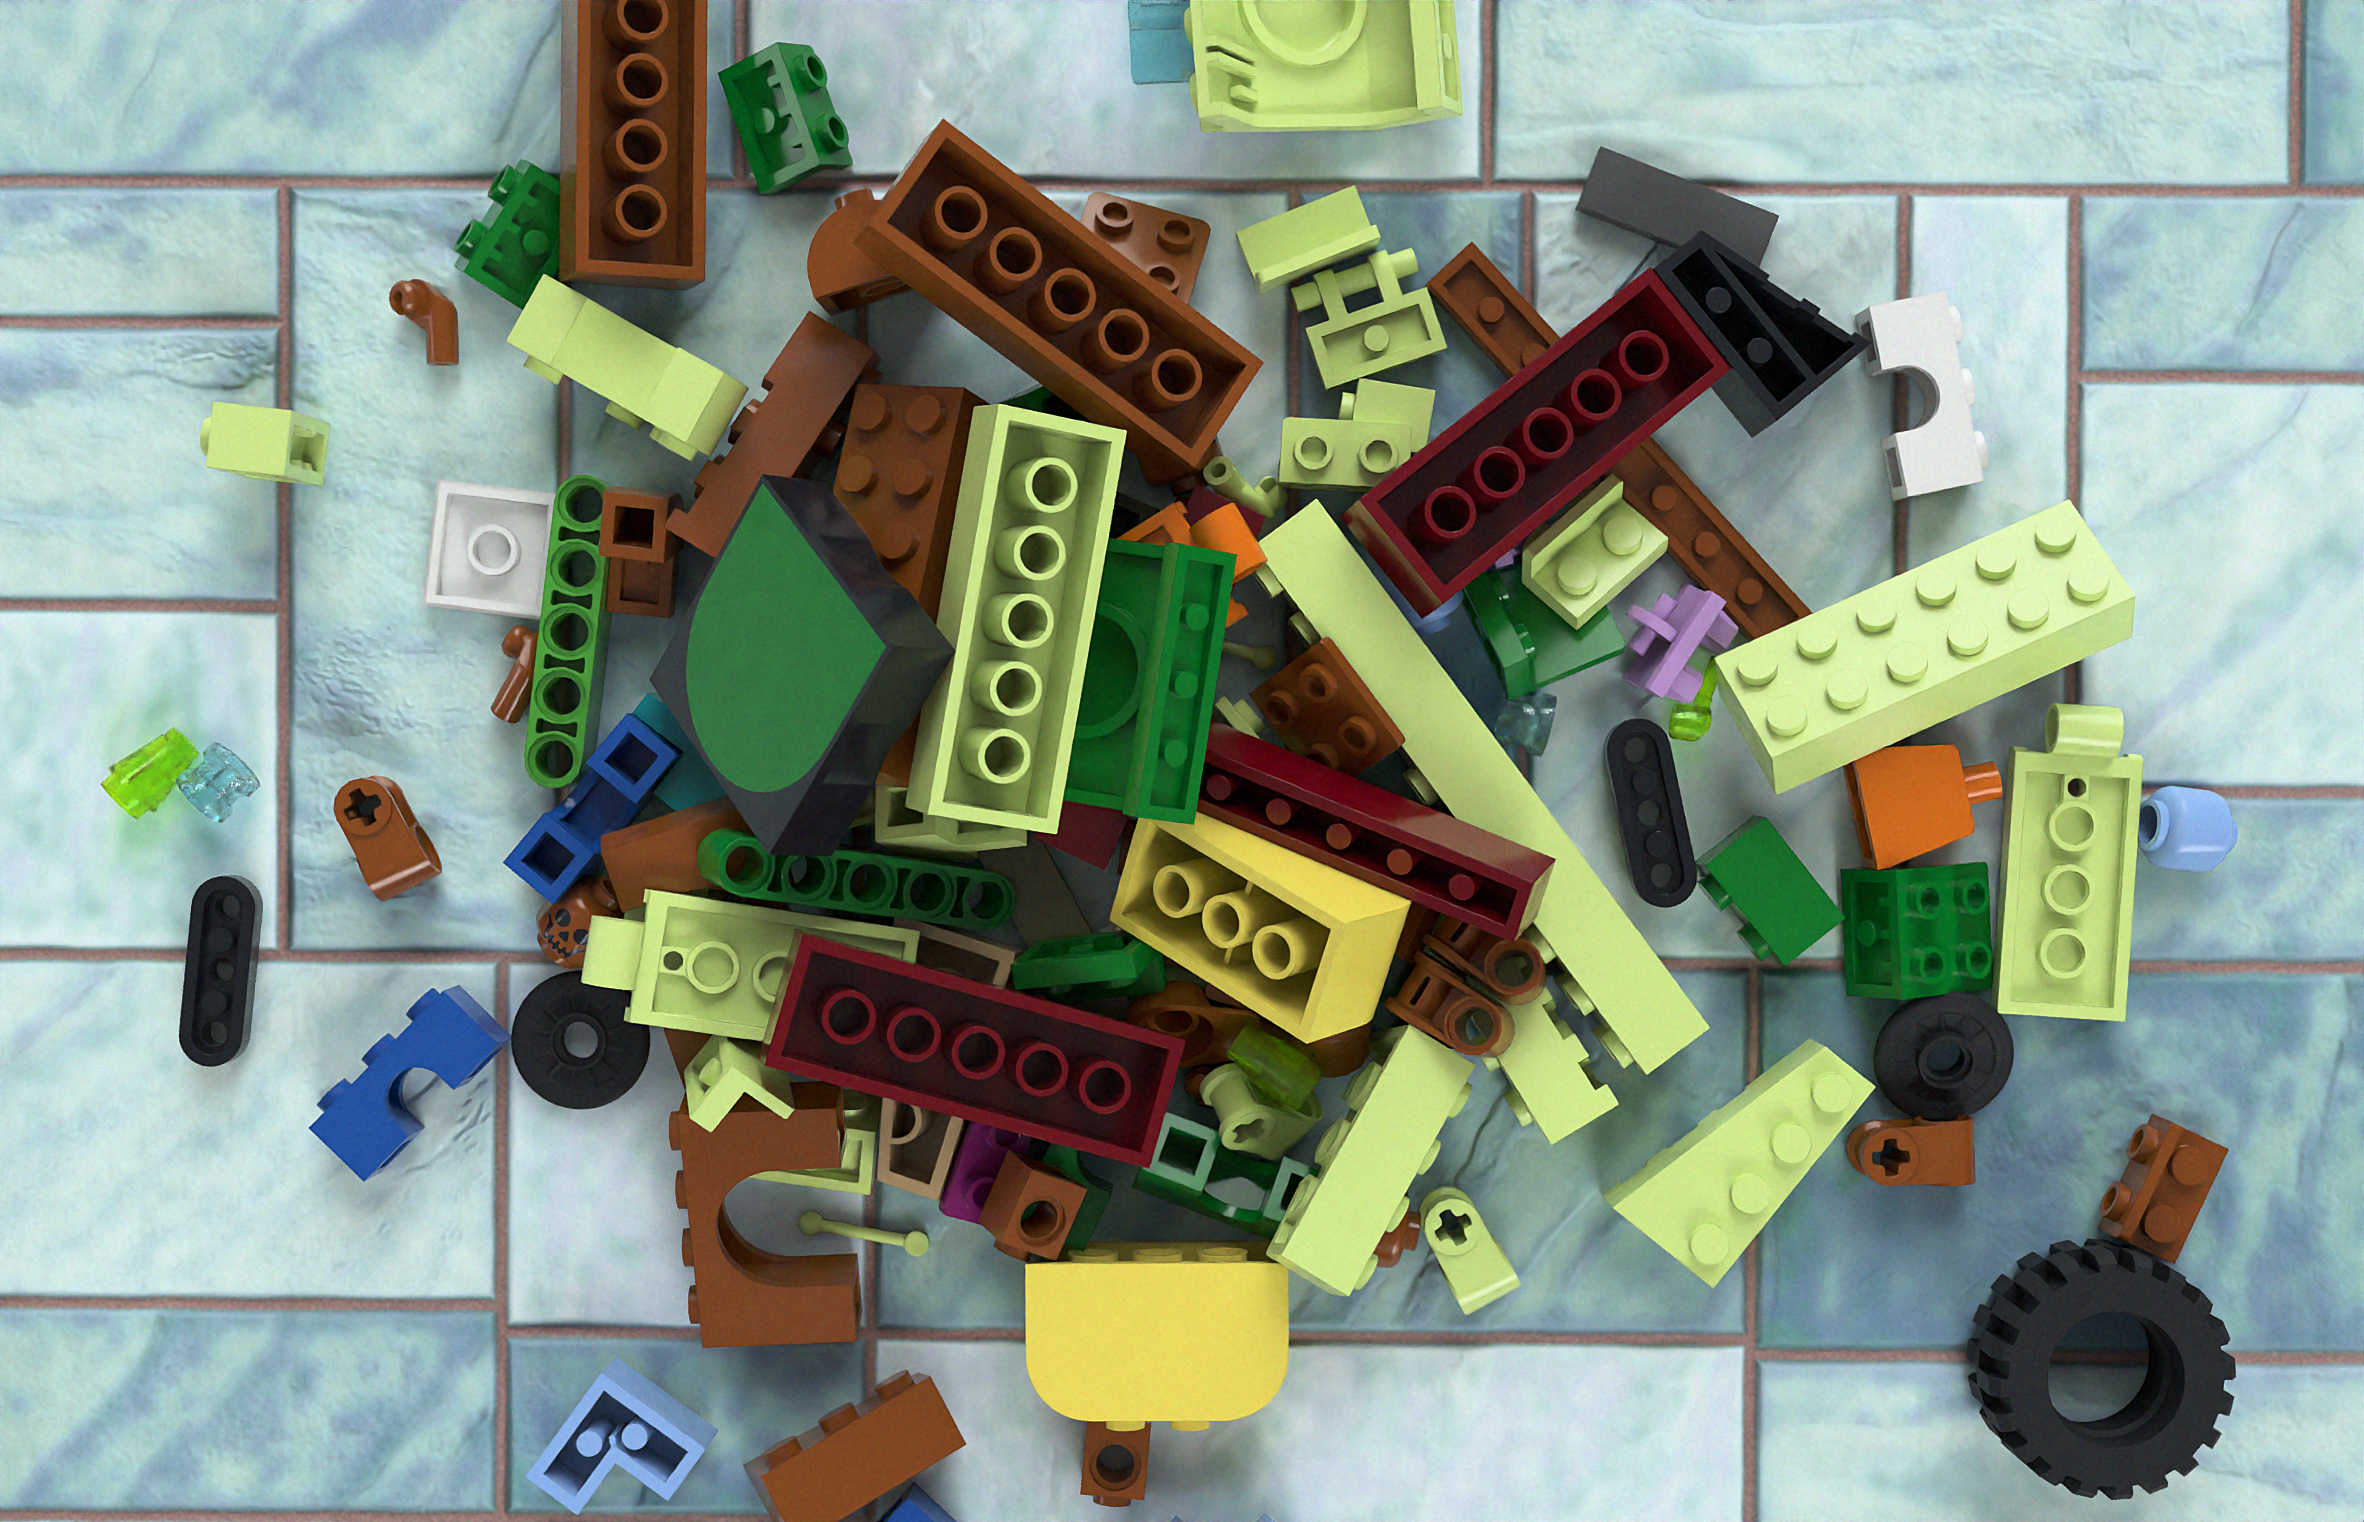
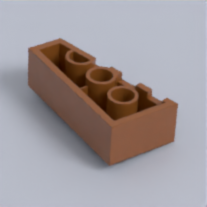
M808 311L763 378L761 387L769 392L763 402L754 398L746 407H743L730 426L731 432L728 437V443L733 445L727 456L719 454L713 461L707 460L694 480V484L697 486L694 498L697 500L687 514L676 507L663 527L716 559L762 474L813 480L810 476L822 456L831 460L836 455L845 440L847 425L843 424L851 411L857 384L880 383L883 372L876 368L882 358L873 349L813 312Z

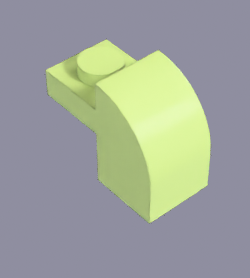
M876 785L875 841L895 852L930 859L977 858V851L1027 846V830L925 814L905 807L908 788Z

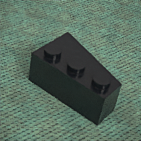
M1702 230L1652 269L1732 368L1710 387L1751 438L1778 421L1872 344L1856 332L1851 335L1818 314L1821 309L1807 299L1803 298L1799 301L1768 281L1769 274Z

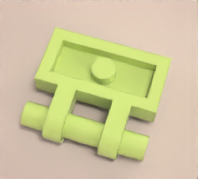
M1412 248L1388 255L1386 250L1376 252L1367 256V263L1335 274L1331 268L1312 274V282L1290 289L1298 313L1322 305L1325 312L1326 322L1305 328V335L1325 392L1356 382L1359 378L1365 379L1446 351L1447 345L1427 287L1402 295L1397 281L1399 278L1419 272L1418 262ZM1376 287L1381 303L1349 314L1347 313L1343 301L1344 297Z

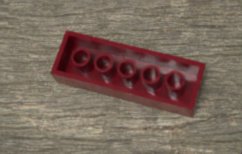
M1649 267L1358 499L1340 518L1421 619H1423L1452 598L1732 368L1652 268Z
M795 929L758 1058L764 1066L1150 1169L1186 1040L1156 1029Z

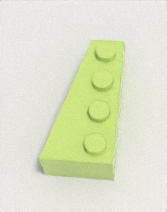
M1410 1024L1372 1033L1370 1055L1375 1058L1363 1069L1360 1075L1355 1074L1351 1077L1341 1099L1346 1101V1106L1350 1108L1345 1119L1339 1118L1331 1128L1324 1132L1315 1151V1163L1322 1166L1317 1178L1308 1174L1300 1182L1265 1254L1331 1295L1350 1296L1353 1288L1359 1291L1368 1282L1378 1262V1256L1373 1254L1385 1230L1389 1233L1392 1232L1403 1219L1410 1203V1199L1404 1196L1416 1173L1423 1175L1434 1162L1441 1147V1141L1436 1139L1447 1116L1454 1118L1461 1111L1472 1090V1085L1467 1080L1475 1064Z
M1809 1038L1744 1087L1745 1091L1721 1109L1712 1111L1697 1123L1698 1126L1668 1149L1666 1147L1645 1162L1646 1166L1625 1182L1617 1183L1602 1196L1613 1209L1714 1289L1876 1086L1826 1046Z

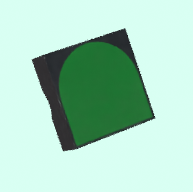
M762 474L649 681L768 855L832 856L873 789L888 752L902 733L911 726L954 655L955 649L910 591L893 579L885 570L869 538L825 482Z

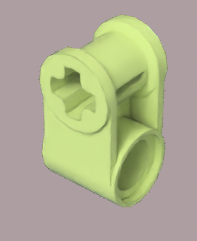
M1235 1062L1214 1069L1206 1075L1199 1088L1204 1103L1214 1107L1221 1124L1218 1134L1223 1145L1229 1149L1255 1153L1269 1160L1278 1161L1323 1118L1324 1114L1322 1105L1316 1095L1300 1080L1292 1076L1283 1077L1252 1068L1245 1063Z
M1440 1186L1424 1195L1418 1207V1213H1421L1420 1226L1440 1262L1438 1266L1466 1316L1522 1285L1494 1235H1490L1471 1199L1464 1191L1454 1186ZM1448 1209H1451L1460 1225L1452 1231H1448L1442 1224L1439 1214Z

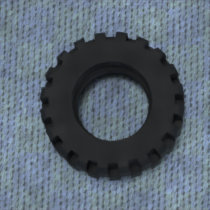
M2088 1238L2084 1246L2081 1247L2070 1240L2050 1244L2049 1251L2051 1255L2045 1258L2032 1251L2017 1260V1264L2022 1272L2013 1280L2003 1273L1990 1287L1999 1294L1992 1307L1989 1308L1979 1304L1973 1318V1322L1982 1328L1980 1339H1968L1966 1358L1977 1369V1372L1971 1373L1968 1376L1972 1396L1983 1405L1979 1413L1987 1427L2001 1439V1444L2039 1477L2054 1486L2062 1484L2075 1495L2093 1498L2097 1495L2098 1490H2100L2111 1500L2131 1499L2134 1494L2132 1486L2139 1485L2147 1493L2152 1494L2168 1487L2165 1475L2173 1470H2176L2185 1477L2199 1465L2193 1455L2201 1445L2205 1444L2210 1449H2213L2222 1433L2213 1426L2218 1414L2230 1416L2234 1396L2224 1390V1381L2236 1378L2235 1358L2221 1350V1346L2228 1344L2230 1337L2224 1322L2210 1314L2213 1307L2211 1301L2200 1289L2188 1283L2185 1276L2144 1252L2127 1245L2118 1247L2107 1240ZM2110 1311H2121L2131 1315L2142 1325L2149 1347L2148 1370L2139 1392L2123 1409L2100 1420L2077 1422L2063 1417L2053 1407L2048 1390V1369L2057 1344L2074 1325L2092 1315Z

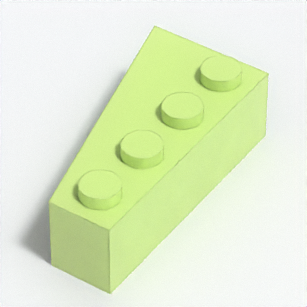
M1440 914L1431 934L1435 933L1448 915ZM1426 947L1424 948V952L1443 962L1438 957H1436L1432 952H1430ZM1511 957L1501 964L1498 970V980L1510 987L1521 986L1531 978L1533 967L1530 964L1527 965L1523 957ZM1465 977L1467 979L1466 982L1502 1004L1511 1013L1515 1022V1035L1508 1049L1503 1054L1494 1058L1480 1059L1489 1073L1499 1067L1512 1086V1089L1504 1093L1503 1096L1522 1127L1534 1122L1537 1129L1553 1145L1619 1105L1608 1085H1603L1594 1076L1588 1066L1590 1064L1588 1053L1565 1020H1560L1554 1010L1557 1008L1546 986L1541 995L1533 1002L1522 1006L1509 1005L1499 1000L1470 977ZM1479 1010L1470 1016L1471 1021L1479 1032V1035L1470 1040L1475 1046L1485 1043L1493 1032V1020L1486 1010Z

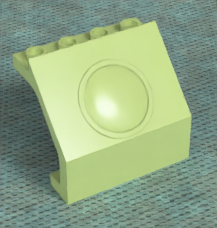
M1189 0L1190 7L1185 10L1184 27L1187 39L1193 46L1195 73L1191 75L1189 81V91L1192 104L1199 115L1201 132L1373 131L1463 116L1454 0Z

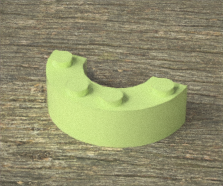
M545 274L541 277L506 342L529 354L523 365L524 367L556 385L559 384L565 374L610 400L604 412L638 431L644 420L653 424L654 427L648 437L691 462L698 450L710 457L712 456L749 390L743 383L679 347L675 348Z

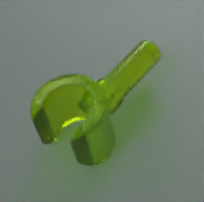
M1711 656L1703 675V685L1694 699V706L1678 703L1673 705L1669 723L1670 738L1696 741L1709 730L1712 717L1710 705L1718 683L1714 658L1717 656Z

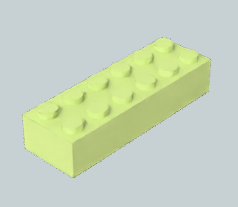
M1004 404L974 406L936 623L938 629L955 649V653L921 709L905 807L929 815L1057 834L1126 440V430Z
M2067 500L1715 657L1719 696L1774 793L1778 795L2131 638L2135 594L2071 501Z

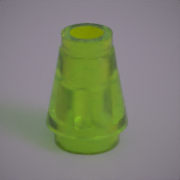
M173 726L165 734H161L108 767L111 774L100 784L120 807L138 820L148 810L152 813L158 810L190 768L192 762L201 753L186 736Z
M1249 1024L1244 1026L1226 1054V1057L1234 1061L1236 1066L1280 1108L1286 1104L1297 1112L1303 1107L1327 1070L1314 1061L1317 1054L1264 1031L1256 1030Z

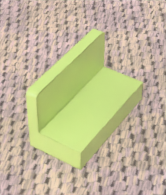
M1355 185L1236 232V239L1258 295L1377 249L1381 238L1377 226H1371Z
M713 1034L684 1070L689 1117L709 1132H712L742 1094L746 1092L782 1118L787 1119L795 1110L788 1074L786 1071L764 1066L758 1058L761 1047L752 1040Z

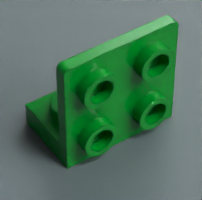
M1522 565L1500 574L1497 570L1490 573L1483 571L1461 589L1463 592L1461 604L1508 701L1625 652V641L1607 605L1578 630H1575L1522 583Z
M1985 862L1913 868H1886L1881 870L1866 867L1840 869L1842 914L1846 918L1843 920L1846 996L1904 1000L1943 995L1950 991L1967 992L1990 989L1992 987L1993 956L1988 865Z

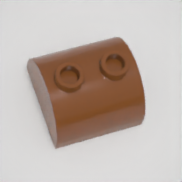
M871 189L853 191L835 199L834 203L837 211L822 223L810 245L807 259L810 286L814 299L830 316L914 290L852 244V241L881 201L874 199Z

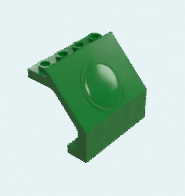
M1108 538L1063 800L1122 810V814L1138 818L1194 825L1237 554L1180 543L1165 542V546Z

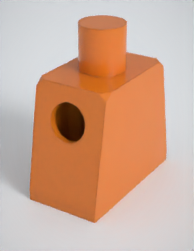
M1956 744L1886 746L1842 766L1863 867L1875 870L1892 867L1973 834L1975 825L1970 805L2002 797V782L1996 764L1990 761L1962 767Z

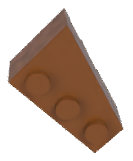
M908 1370L900 1371L874 1387L876 1395L855 1406L852 1402H849L830 1411L818 1420L819 1425L798 1436L793 1435L779 1441L766 1449L760 1456L743 1464L772 1521L838 1522L965 1446L966 1442L931 1376L919 1372L911 1376Z

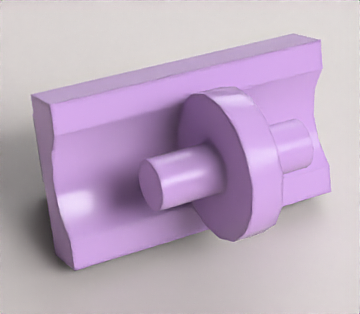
M1684 582L1674 598L1662 593L1650 612L1638 605L1632 604L1626 613V617L1637 625L1639 629L1627 647L1637 653V655L1621 678L1635 688L1662 699L1664 696H1667L1685 704L1691 703L1703 685L1704 676L1689 666L1687 661L1698 645L1712 653H1721L1727 649L1738 632L1737 625L1722 610L1727 601L1713 591L1707 590L1705 592Z

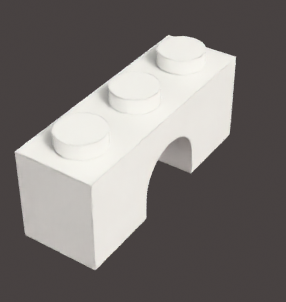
M1946 291L1869 306L1856 314L1855 318L1859 335L1872 343L1862 351L1867 377L1886 373L1903 374L1911 378L1919 386L1924 398L1923 415L1919 423L1912 430L1894 433L1880 439L1892 500L1898 501L1984 481L1982 469L1988 466V450L1983 434L1980 431H1974L1969 406L1975 404V386L1970 371L1967 368L1961 369L1957 343H1961L1963 337L1962 322L1956 306L1948 305Z

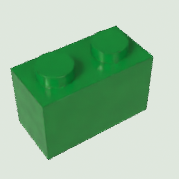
M1753 815L1695 861L1697 867L1705 875L1697 881L1699 887L1719 911L1722 912L1728 906L1732 909L1744 925L1737 931L1738 936L1760 962L1769 956L1773 962L1786 966L1846 919L1766 817Z

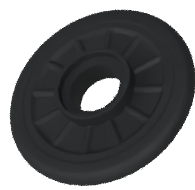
M568 971L546 979L537 985L523 1000L512 1026V1054L523 1080L540 1097L565 1108L593 1109L619 1099L637 1082L649 1056L650 1029L649 1025L624 1021L626 1006L630 1007L632 993L630 990L585 984L581 982L582 971ZM583 1022L595 1030L598 1042L596 1050L591 1056L580 1058L572 1055L567 1050L564 1043V1034L572 1023Z
M1950 991L1943 995L1914 998L1897 1009L1882 1027L1874 1048L1873 1065L1875 1076L1885 1097L1902 1112L1912 1117L1921 1116L1926 1121H1952L1957 1119L1959 1115L1969 1116L1981 1110L2003 1089L2013 1066V1039L2009 1027L2001 1014L1979 997L1965 992ZM1946 1042L1959 1046V1059L1952 1067L1945 1070H1934L1927 1066L1928 1054L1935 1046Z

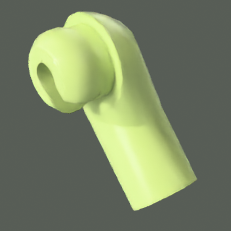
M1214 457L1204 467V478L1216 494L1267 516L1265 520L1276 517L1274 512L1287 503V493L1281 486H1278L1273 477H1263L1257 486L1252 488L1227 457Z

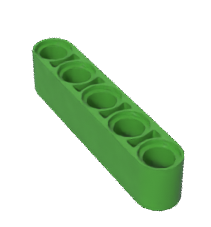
M575 475L565 480L557 489L553 505L524 753L525 768L530 778L538 785L547 788L578 785L590 767L586 762L597 748L612 612L606 611L610 557L599 556L602 512L597 519L589 523H583L576 513V504L583 492L589 489H597L603 498V491L612 487V485L589 475ZM588 552L595 561V575L588 584L577 587L569 576V565L576 555ZM579 615L588 626V637L582 647L572 651L564 644L561 630L568 618ZM566 678H570L577 683L581 692L578 707L569 714L563 713L558 709L554 701V692L557 685ZM559 741L565 743L573 754L572 768L563 777L556 776L547 765L548 751L553 744Z

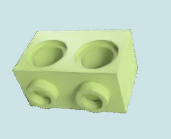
M213 401L211 417L207 416L202 424L200 446L202 453L207 455L206 467L246 478L323 487L330 424L292 410Z

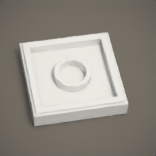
M437 479L422 606L540 620L556 493Z

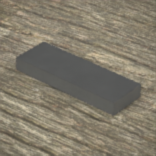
M1602 146L1597 151L1575 208L1579 212L1675 249L1680 248L1702 230L1758 268L1779 218L1777 214Z

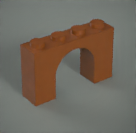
M728 795L601 836V855L622 913L647 905V903L643 902L645 889L678 894L698 889L726 891L708 882L701 875L697 866V851L701 841L709 833L719 828L751 830ZM743 846L734 849L728 855L726 861L728 877L738 874L745 864L746 852ZM790 867L788 880L792 886L796 882ZM739 896L751 905L792 911L790 904L786 902ZM664 1027V1033L683 1087L686 1089L684 1070L713 1034ZM752 1040L761 1047L762 1041Z
M824 1081L789 1082L795 1110L787 1119L782 1118L744 1092L712 1132H709L690 1119L686 1091L679 1111H672L670 1113V1147L672 1151L681 1150L683 1170H678L676 1173V1203L678 1209L688 1210L689 1228H684L682 1233V1259L685 1267H694L696 1285H690L688 1313L691 1324H700L703 1348L857 1341L863 1310L858 1253L809 1256H782L768 1253L755 1247L738 1233L728 1216L725 1205V1196L733 1187L744 1179L758 1173L777 1170L841 1168L847 1142L842 1086Z

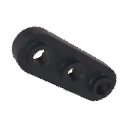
M1624 720L1615 725L1608 733L1604 742L1603 754L1631 886L1639 898L1651 905L1662 908L1674 907L1687 900L1694 891L1697 883V869L1670 741L1665 731L1650 720ZM1633 738L1640 739L1646 747L1645 756L1636 763L1629 761L1624 753L1626 743ZM1651 800L1658 806L1659 815L1655 822L1645 825L1639 820L1637 811L1641 803ZM1665 862L1671 868L1672 877L1666 885L1656 886L1651 880V870L1656 864Z
M237 875L218 876L205 881L196 890L191 904L179 1024V1042L183 1052L190 1060L207 1067L219 1066L238 1058L247 1048L251 1034L263 901L256 886L248 879ZM228 895L234 896L240 904L239 913L235 918L229 917L223 910V902ZM221 958L229 960L233 965L234 972L229 981L222 979L217 973V964ZM215 1021L221 1022L227 1029V1038L224 1043L216 1042L211 1036V1026Z

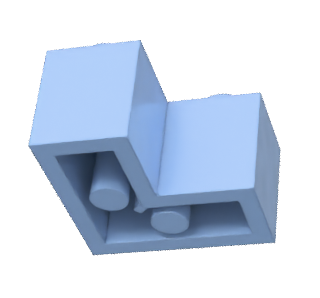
M616 1356L600 1373L525 1477L576 1515L584 1508L616 1464L668 1501L706 1450L718 1430Z

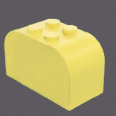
M1196 811L1194 825L1138 818L1109 920L1308 1044L1365 1025L1373 1019L1412 900Z
M1270 1240L1089 1241L1084 1252L1064 1243L1056 1261L1032 1253L1030 1260L1025 1263L1026 1366L1031 1383L1043 1401L1058 1413L1081 1421H1106V1428L1114 1431L1140 1430L1145 1427V1421H1171L1173 1429L1199 1431L1208 1429L1210 1421H1230L1247 1417L1263 1408L1272 1400L1280 1389L1287 1373L1289 1361L1288 1268L1265 1255L1271 1243Z

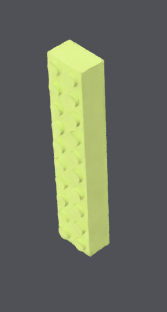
M1315 499L1260 540L1258 543L1268 561L1251 573L1271 600L1279 594L1283 596L1295 612L1287 622L1307 649H1310L1324 637H1329L1333 640L1405 737V743L1396 750L1410 768L1401 776L1423 805L1427 804L1428 807L1436 802L1446 815L1556 859L1537 917L1521 936L1539 950L1545 964L1553 959L1562 971L1553 980L1576 1010L1579 1009L1584 1016L1592 1012L1600 1024L1591 1031L1608 1055L1614 1061L1617 1060L1623 1069L1632 1063L1648 1075L1710 1029L1709 1025L1318 499Z

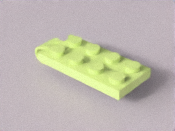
M2053 702L2050 704L2045 717L2044 742L2046 752L2027 751L2026 747L2009 746L1991 1006L1998 1013L2125 1022L2144 760L2141 755L2123 754V757H2116L2121 749L2124 733L2123 714L2119 707ZM2072 779L2077 780L2079 783V791L2074 796L2068 792V783Z
M645 889L643 902L647 903L644 923L613 917L591 916L581 982L606 988L632 990L630 1007L626 1006L624 1021L763 1041L795 929L912 962L916 960L920 931ZM676 951L682 955L683 962L679 968L669 969L664 965L663 959L668 952Z

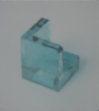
M1128 0L1131 76L1134 84L1189 83L1191 75L1195 73L1193 46L1187 39L1184 27L1185 10L1190 7L1189 0Z

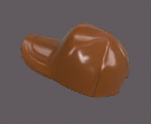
M1189 980L1168 981V985L1160 993L1138 995L1129 1005L1123 1020L1170 1033L1186 1040L1178 1069L1220 1064L1240 1059L1253 1049L1258 1041L1261 1030V1021L1259 1015L1255 1012L1212 1006L1209 999L1205 996L1203 989L1198 984Z

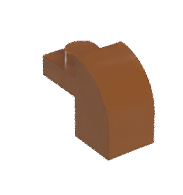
M612 486L603 491L599 556L610 557L607 612L668 619L674 615L679 552L684 549V539L664 528L663 525L676 507L684 512L683 500L679 493Z

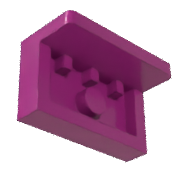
M969 1121L940 1199L939 1210L946 1216L981 1225L978 1222V1218L1008 1150L1025 1155L1032 1137Z

